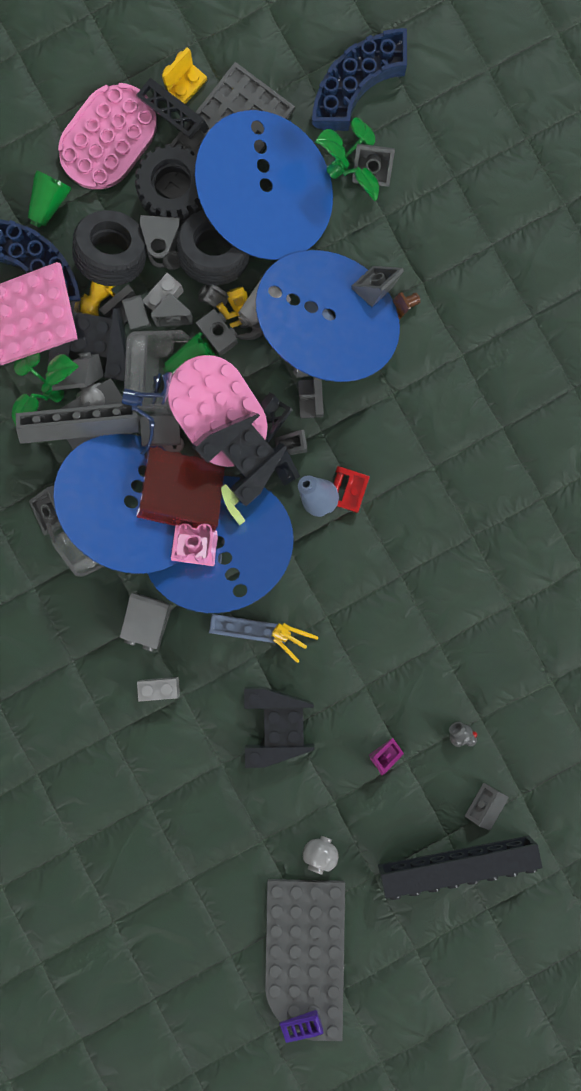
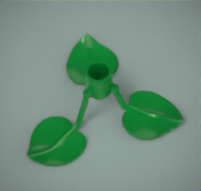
M358 117L352 119L351 128L360 139L347 153H345L341 137L334 130L326 129L321 132L315 143L324 147L335 157V160L327 166V172L330 177L337 179L342 174L346 176L349 173L355 172L357 181L375 202L379 193V183L375 175L367 168L361 170L357 167L348 170L349 162L346 159L356 149L357 144H361L362 141L365 145H374L375 135L372 129L362 119Z
M40 353L16 360L14 363L16 374L24 376L31 371L44 384L41 388L43 395L31 394L29 396L23 394L15 401L12 408V418L15 425L16 413L38 410L39 402L37 398L46 401L51 399L55 403L60 402L64 397V390L52 391V386L68 377L79 366L64 354L57 355L48 364L45 380L33 369L40 362Z

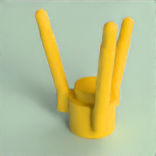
M278 623L271 634L274 637L273 642L277 643L296 663H299V659L282 641L286 642L289 639L304 649L307 646L290 636L291 632L289 631L318 640V636L290 627L285 623L283 625Z

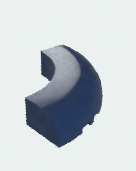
M407 28L391 29L375 36L370 35L358 44L355 43L350 46L338 60L332 63L319 85L314 101L312 116L314 127L321 130L349 131L353 109L368 89L383 80L405 76L407 68Z
M0 219V263L14 266L27 274L58 262L62 266L70 305L72 301H81L75 276L59 250L35 230L11 220Z

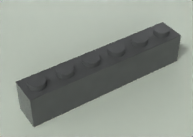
M122 403L16 413V430L20 444L139 432L136 411L132 410V406Z

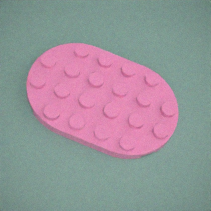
M119 83V85H105L97 89L90 95L63 131L58 146L60 163L68 177L76 184L94 190L106 189L118 184L127 176L151 144L157 129V117L154 110L137 98L136 94L140 91L137 87Z
M202 355L185 361L173 373L167 396L169 408L192 444L204 433L252 412L260 415L252 425L266 439L267 420L265 413L241 374L231 363L220 357ZM222 451L210 461L219 466H234Z

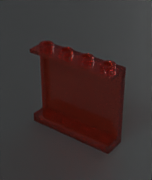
M150 447L145 458L147 463L141 502L136 517L174 526L189 524L191 527L197 528L201 524H208L212 530H216L219 521L221 488L223 487L225 466H219L210 461L207 463L196 456L190 457L179 452H170L158 447Z

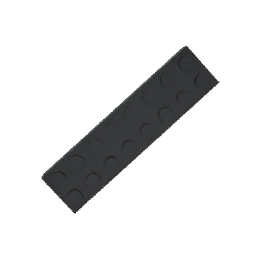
M529 835L378 865L385 898L390 900H397L401 896L408 894L409 896H417L423 891L437 892L440 888L444 887L453 889L459 887V884L464 883L474 885L479 883L480 880L485 879L487 881H494L498 877L505 875L506 877H515L521 872L535 873L537 869L543 868L538 844Z

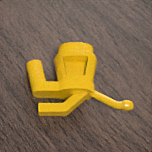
M243 286L227 292V300L234 311L229 312L223 302L216 306L226 320L240 316L238 312L248 299L247 292ZM240 320L229 323V325L233 328L242 325Z

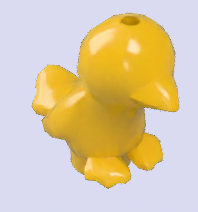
M92 281L90 295L84 294V297H81L79 312L99 315L100 303L109 295L112 297L116 295L111 290L115 286H105Z

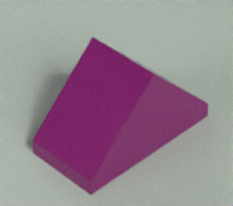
M392 738L370 753L369 757L381 775H384L404 753Z

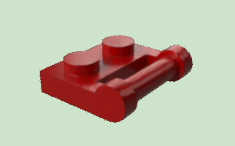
M337 466L335 471L337 474L333 484L338 492L344 475L349 476L342 501H338L337 507L358 513L370 476Z

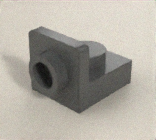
M203 285L198 293L200 295L198 298L199 302H205L218 312L219 310L216 306L221 302L225 306L228 302V294L215 285Z

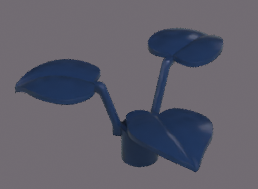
M172 372L162 375L164 390L159 393L161 373L153 377L155 390L152 393H141L127 388L124 389L122 404L132 406V410L137 411L149 420L150 436L147 446L140 453L142 455L147 452L153 441L155 422L153 417L137 408V406H142L144 397L153 398L152 405H155L158 397H163L161 405H164L169 393Z

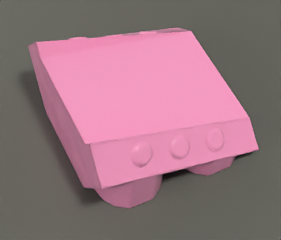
M189 524L176 525L171 560L214 566L218 540L217 531L212 530L208 524H201L197 528L191 527Z

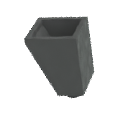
M131 593L120 638L125 639L124 643L135 646V643L142 644V648L149 651L158 649L173 604L138 593Z

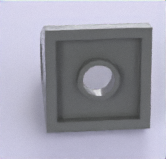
M140 215V226L149 260L153 266L164 268L163 263L155 262L153 257L163 258L170 250H176L180 220L179 218ZM157 250H164L162 253H155Z

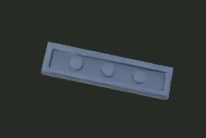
M212 614L209 633L275 643L273 642L274 637L271 634L277 624Z

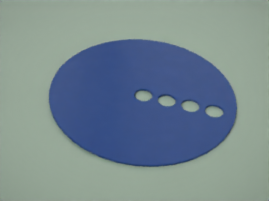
M246 110L230 114L221 119L204 137L195 163L197 194L207 218L225 240L249 255L269 260H279L292 253L306 251L319 240L331 216L333 190L331 177L327 172L324 158L306 133L289 120L276 114L258 110ZM253 121H259L263 125L264 131L262 134L258 135L252 131L251 124ZM256 140H261L266 144L267 150L265 153L260 154L255 150L254 143ZM264 159L268 162L269 171L267 173H262L258 170V160ZM266 178L272 183V190L270 192H265L261 189V179Z
M320 250L300 251L279 259L266 271L256 293L258 322L272 348L286 362L301 372L319 379L335 382H349L366 378L387 364L394 354L399 340L400 324L397 309L389 292L371 307L351 287L368 269L345 256ZM272 286L278 287L282 292V296L274 298L269 294L268 289ZM287 295H297L300 303L296 306L289 304L286 299ZM308 301L314 302L318 307V311L310 313L305 309L304 304ZM324 309H331L336 315L335 319L331 321L325 319L322 311Z
M131 434L103 435L92 438L76 447L59 468L54 483L53 497L56 515L63 531L84 555L112 570L144 574L161 571L178 563V561L171 560L175 526L189 524L191 527L197 528L204 523V501L194 475L173 452L166 451L162 446L149 447L147 451L151 450L158 454L157 462H149L145 458V454H140L146 447L142 446L141 436ZM142 465L148 466L152 471L151 476L147 478L142 477L138 472V468ZM139 480L145 485V490L137 493L131 488V483ZM126 496L135 497L138 501V506L136 508H128L124 504V498Z
M216 476L197 480L204 501L203 524H208L212 530H216L217 535L225 540V544L223 547L216 549L214 566L178 562L164 570L147 573L156 589L176 605L202 613H223L238 610L256 602L272 590L282 578L289 565L294 537L287 511L277 497L269 490L263 488L261 494L247 506L243 505L240 501L234 505L245 519V522L239 526L224 502L221 488L225 484L230 488L240 478ZM223 552H228L232 555V561L226 565L220 564L218 556ZM230 568L238 569L240 572L239 578L229 581L225 577L226 571ZM243 584L247 587L245 596L236 597L233 594V588L236 585Z

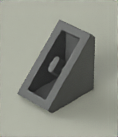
M141 295L122 300L132 331L151 326Z
M304 430L275 438L276 446L279 443H283L287 447L286 450L289 455L307 453Z

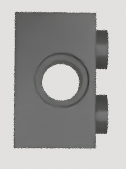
M213 309L198 320L196 325L219 357H221L238 344V335L232 327H227L225 324L227 320L221 312L217 313ZM218 328L224 331L220 336L213 334Z

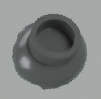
M455 722L450 726V741L454 746L461 747L465 744L467 746H474L477 743V733L473 732L469 725Z

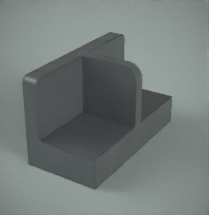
M314 377L313 380H300L298 382L300 418L323 417L322 379Z

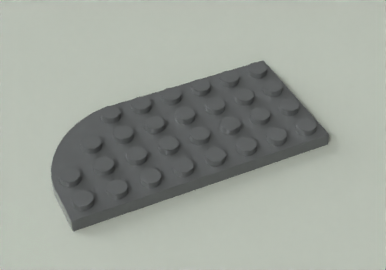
M235 62L196 113L205 120L210 130L226 116L246 110L265 111L288 119L294 112L295 106ZM259 121L252 122V131L258 135L262 134L264 131L263 125ZM187 122L184 127L189 131L193 125ZM198 130L191 139L180 132L171 145L172 147L182 145L184 150L189 148L193 150L195 155L198 153L199 147L208 131L203 134ZM256 140L254 148L261 154L266 144L261 140ZM170 172L158 180L155 190L167 199H175L188 191L191 181L183 173Z
M268 879L265 985L268 1004L279 1022L317 1010L324 1034L306 1039L312 1041H343L345 881ZM310 1021L311 1028L315 1027L314 1022ZM302 1023L304 1030H307L306 1023ZM298 1024L295 1025L297 1033L300 1032ZM288 1026L287 1029L292 1032L291 1026Z

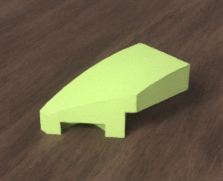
M225 484L221 488L224 502L240 526L245 522V519L234 506L239 500Z

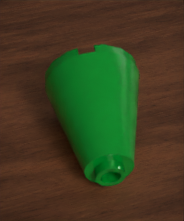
M36 171L27 217L31 219L30 223L41 228V225L46 226L70 193L71 187L40 171Z
M199 332L165 362L163 369L165 373L172 372L173 375L182 363L193 357L216 355L206 337L202 339L201 336L203 334Z

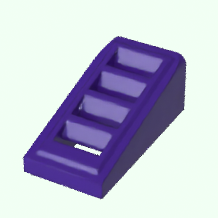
M317 1010L280 1022L286 1043L324 1034ZM310 1021L314 1022L315 1027L311 1028ZM302 1023H306L307 1030H304ZM297 1024H298L299 1029H300V1032H298V1033H297L296 1028H295V1025H297ZM288 1026H291L293 1032L292 1035H289L287 1029Z

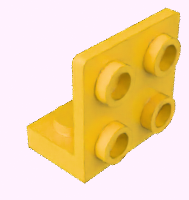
M188 47L177 54L175 61L171 65L166 66L162 74L165 89L185 105L208 80L207 76L193 65L191 50Z

